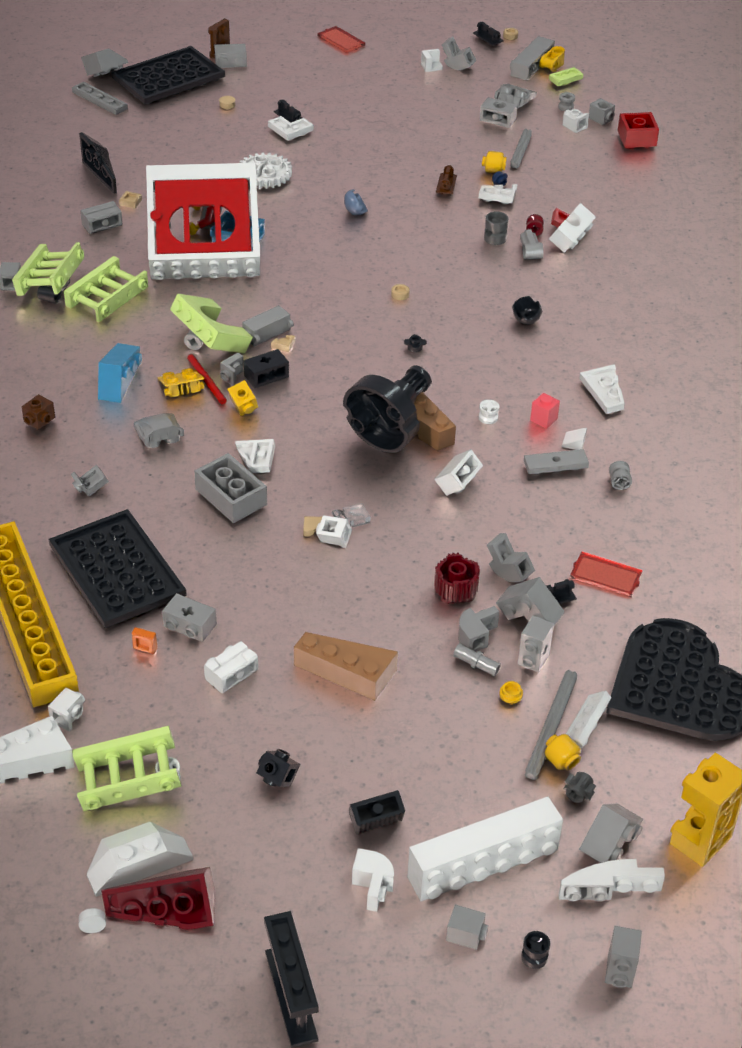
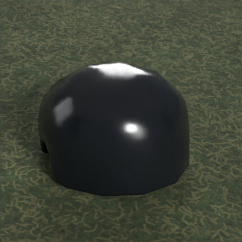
M530 296L519 298L512 306L516 320L525 325L534 324L542 315L539 301L535 302Z

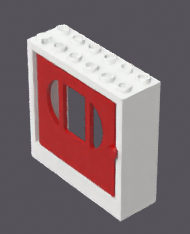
M255 163L146 166L148 260L151 279L163 280L174 278L179 280L182 278L199 279L201 277L235 278L238 276H260ZM248 189H250V195H251V216H252L253 252H251V232H250V212H249V192H248ZM153 192H155V206H156V210H154V193H153ZM214 206L216 241L191 243L189 207ZM220 207L227 209L235 220V229L225 241L221 240ZM180 208H183L184 242L177 240L169 228L172 215ZM154 221L156 222L157 254H155Z

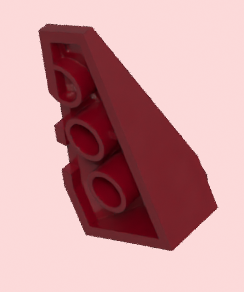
M210 867L182 871L101 890L106 917L136 922L139 920L161 926H176L179 929L185 930L215 925V890Z

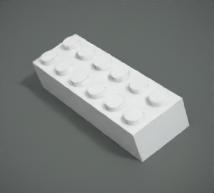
M545 797L409 847L407 878L420 901H424L426 899H435L442 893L450 890L461 889L464 885L471 882L482 881L495 873L506 872L516 865L527 864L540 856L551 855L559 847L563 818L550 798Z

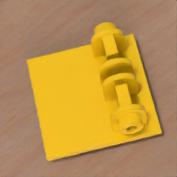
M186 368L181 370V373L166 372L162 374L163 376L157 378L167 387L164 389L165 397L169 396L171 398L180 396L179 391L181 395H184L182 384L185 386L186 394H189V388L190 393L201 392V389H204V384L200 380H204V377L196 370H193V368Z

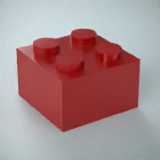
M652 112L620 113L617 131L625 148H650L657 146L659 127Z

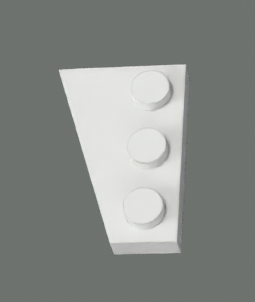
M615 364L580 372L579 377L606 414L624 410L625 405L622 391L618 384V375L615 372Z

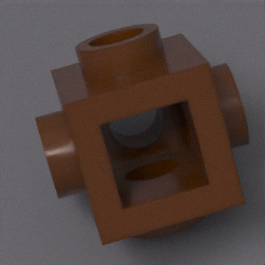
M39 394L22 406L24 422L38 430L56 418L54 403Z

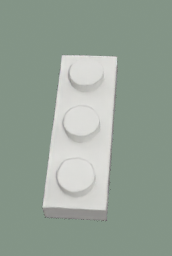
M607 691L588 695L566 733L580 748L587 744L588 737L592 730L596 728L601 715L607 709L606 706L611 699Z

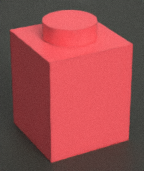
M542 393L532 402L530 421L547 429L558 419L560 400Z

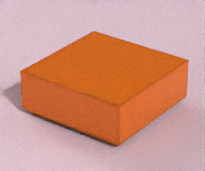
M136 627L133 629V648L155 654L158 649L156 633Z

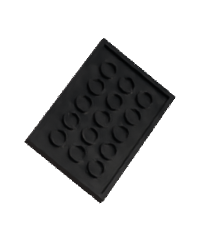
M188 46L112 71L111 75L115 81L142 103L150 104L153 101L165 99L182 91L191 90L194 87L217 81L225 77V71L194 47Z
M128 509L49 538L50 547L104 628L167 604L176 593L187 596L186 588Z

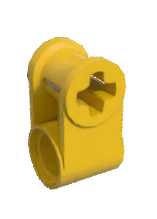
M561 46L553 47L541 57L539 66L541 68H548L551 72H556L558 68L564 65L565 49Z

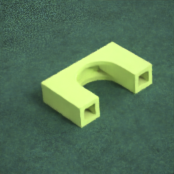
M177 293L170 310L210 349L245 354L253 338L243 327L216 322L222 308L212 299Z

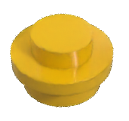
M508 681L500 688L499 695L507 703H517L523 697V690L517 682Z

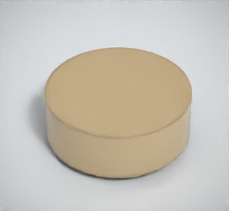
M506 28L503 31V37L507 40H515L518 38V30Z
M232 96L221 97L219 99L220 107L223 109L234 108L235 98Z
M397 284L391 288L392 298L396 300H406L409 298L410 289L408 286Z

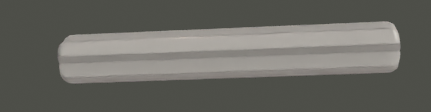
M523 130L510 161L511 168L519 167L532 136L531 130Z

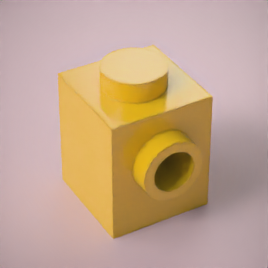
M245 380L227 389L230 399L240 416L250 414L259 408L256 398Z

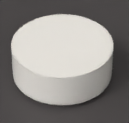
M86 909L79 915V928L85 933H97L106 926V915L100 909Z

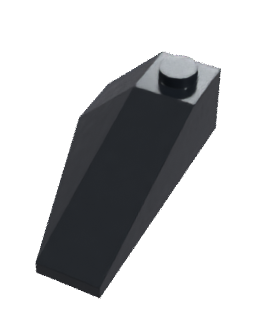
M79 133L82 163L114 194L117 193L116 178L107 148L85 133Z

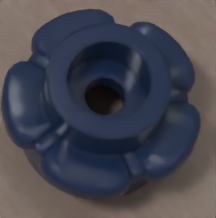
M502 171L496 172L492 177L493 184L505 186L508 175Z

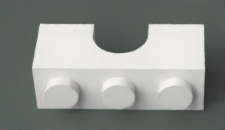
M580 203L551 235L549 240L564 253L568 248L572 250L594 225L591 222L596 216Z

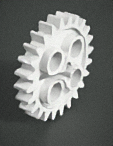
M264 152L261 155L255 153V156L249 155V158L244 157V160H240V163H255L256 186L259 189L262 186L268 189V186L274 188V185L280 187L281 183L286 184V181H289L290 177H292L291 162H288L287 158L283 159V156L271 155V152L267 155Z

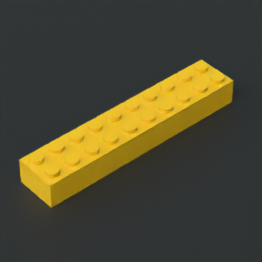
M15 521L1 524L0 620L34 708L51 703L65 688L79 692L77 675Z

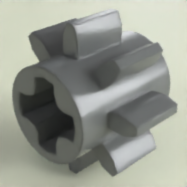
M577 772L574 776L570 773L565 780L566 785L563 789L566 790V795L570 800L576 803H582L584 798L588 801L591 800L595 793L593 790L596 785L593 784V779L589 774Z

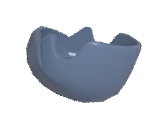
M354 189L349 190L344 197V204L348 212L352 215H362L368 212L358 193L354 194Z

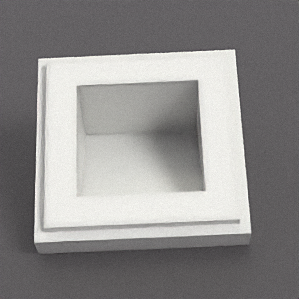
M587 428L566 432L562 447L573 450L582 449Z

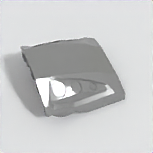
M503 84L495 92L494 98L516 104L520 108L531 99H534L537 92L511 84Z
M173 413L157 414L134 422L139 438L148 448L158 447L161 440H165L167 443H176L180 440L181 436H184V429L180 427Z

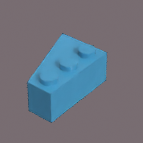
M117 343L99 362L98 400L121 403L139 365L142 363L140 346Z

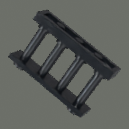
M287 911L265 916L264 924L271 949L265 950L290 1046L294 1048L318 1042L312 1014L319 1012V1006L292 913Z

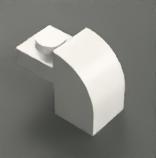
M358 848L352 869V884L369 887L367 910L377 912L379 902L385 901L386 892H393L394 868L390 860L383 854Z

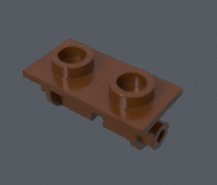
M451 165L445 166L443 173H440L436 193L444 195L453 194L457 175L454 174V168Z

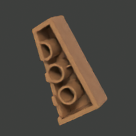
M421 392L414 402L417 409V420L420 422L417 434L419 439L437 451L454 445L456 425Z
M305 632L294 646V666L374 701L397 671L398 651Z

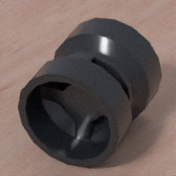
M532 931L524 938L521 957L523 963L529 968L539 969L547 963L551 943L545 933Z

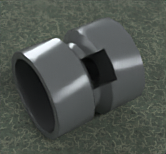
M494 211L486 215L484 240L487 243L501 245L506 242L509 218L505 213Z

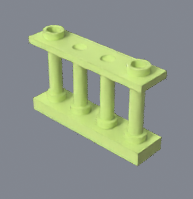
M76 242L68 252L48 251L47 244H39L12 279L17 296H24L31 286H52L54 294H58L84 260V251L81 249L80 242Z
M113 256L64 290L65 305L73 308L78 303H82L93 308L96 312V321L100 322L148 287L147 271L144 270L137 276H133L121 270L119 258ZM118 276L129 282L122 285L112 279ZM107 285L116 291L110 294L100 288ZM95 294L104 300L97 303L87 297Z
M165 726L73 749V759L79 772L84 771L86 791L77 793L83 811L95 810L99 807L182 787L176 768L170 769L167 750L175 748L170 727ZM157 753L160 772L145 776L143 756ZM133 759L135 778L121 782L118 762ZM109 765L111 784L96 788L94 768Z

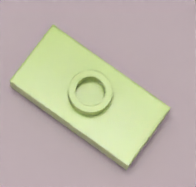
M575 67L549 75V80L556 86L583 79V73Z

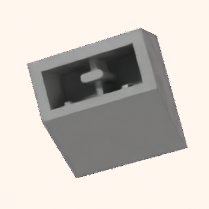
M109 48L81 57L87 76L93 74L94 77L124 68L123 64L128 63L126 58Z

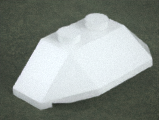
M147 822L102 839L88 869L87 878L97 897L102 895V889L137 882L192 861L193 855L183 837L152 822Z

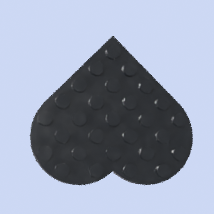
M654 619L653 623L645 626L643 624L639 625L629 636L606 713L711 741L731 739L742 734V675L727 666L719 664V651L715 642L712 643L706 636L707 633L698 626L679 619Z

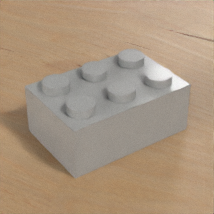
M229 453L194 470L195 489L232 523L267 505V486Z

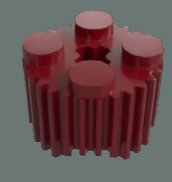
M458 552L457 554L448 553V556L443 558V561L440 560V563L435 566L434 589L438 596H441L442 602L450 604L453 601L455 603L457 601L460 603L462 601L470 602L476 598L480 575L478 562L468 560V558H464Z

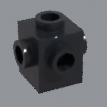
M282 749L266 751L259 759V768L256 773L264 777L263 781L268 785L288 787L291 786L301 764L289 758L290 754Z

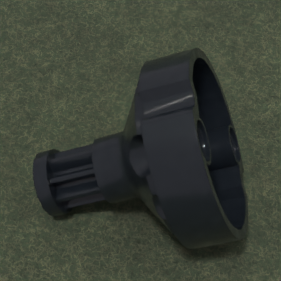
M414 365L406 371L405 376L401 380L395 382L379 375H366L359 379L348 389L343 398V407L348 411L346 418L355 433L368 445L382 452L396 453L401 451L419 432L420 422L417 420V409L414 402L421 392H425L431 387L432 380L429 373L424 368Z

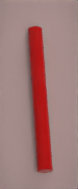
M193 354L188 355V361L204 377L203 381L218 402L224 405L227 402L225 396Z

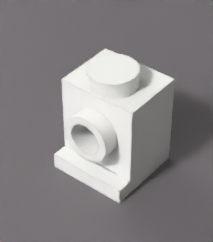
M577 109L566 110L563 114L562 125L578 133L587 129L589 113L583 114Z
M323 515L321 523H318L316 528V534L320 542L340 545L342 548H346L352 532L347 519Z
M65 688L48 706L49 716H53L58 726L70 732L72 730V722L82 715L83 703L85 702L84 696L79 692Z

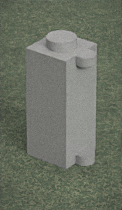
M279 305L242 322V327L253 337L250 342L253 346L276 337L294 326L293 321L290 319V314Z

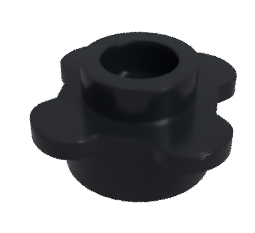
M414 334L409 339H405L404 344L408 345L409 351L419 352L423 349V345L427 344V341Z

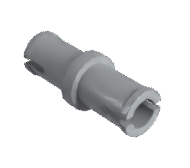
M461 643L457 645L453 657L471 664L472 668H479L493 677L497 675L501 667V663L484 656L483 652H476Z

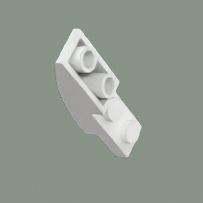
M621 859L594 864L578 870L561 880L559 900L604 901L611 900L613 891L623 893L629 891H645L648 893L661 891L665 878L664 868L637 867L636 859Z

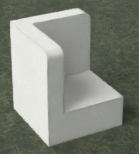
M439 49L423 50L421 52V66L425 72L443 70V66L439 61Z

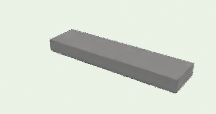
M86 82L72 87L74 94L115 115L128 109V104Z

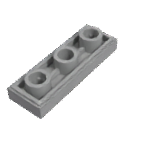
M584 449L524 455L523 460L528 474L579 470L589 467V461Z

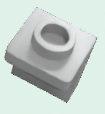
M97 465L81 477L75 472L71 474L75 480L72 483L80 493L84 491L89 497L109 482Z

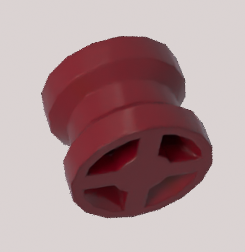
M538 214L530 215L526 220V230L531 229L536 236L541 235L544 229L543 218Z

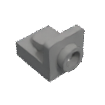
M236 353L220 362V376L232 386L236 385V375L243 372V356L240 353Z

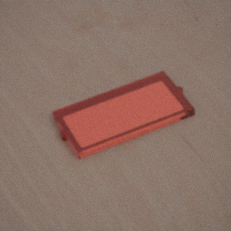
M337 26L317 33L318 37L346 53L365 46L364 41Z
M581 551L577 562L573 564L574 568L570 578L632 597L636 587H639V580L643 570Z

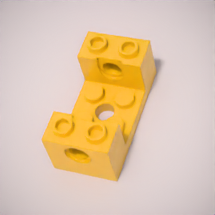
M716 752L709 759L704 758L698 765L697 770L693 774L689 773L684 778L681 798L692 806L686 812L685 819L682 821L677 820L670 830L672 833L670 844L701 867H704L732 838L742 805V770Z

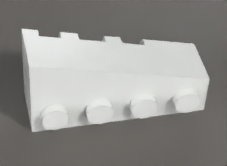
M53 716L0 737V784L5 783L6 779L14 777L19 778V780L29 778L28 774L43 771L44 774L54 772L53 769L65 767L66 769L75 768L72 748Z

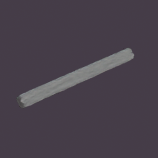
M567 670L564 674L525 770L526 778L536 780L539 776L546 758V742L556 733L577 680L576 672Z

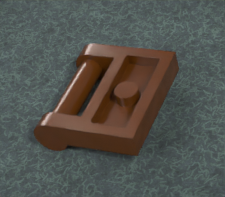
M225 18L208 28L211 48L209 57L211 59H215L214 45L230 44L229 20Z

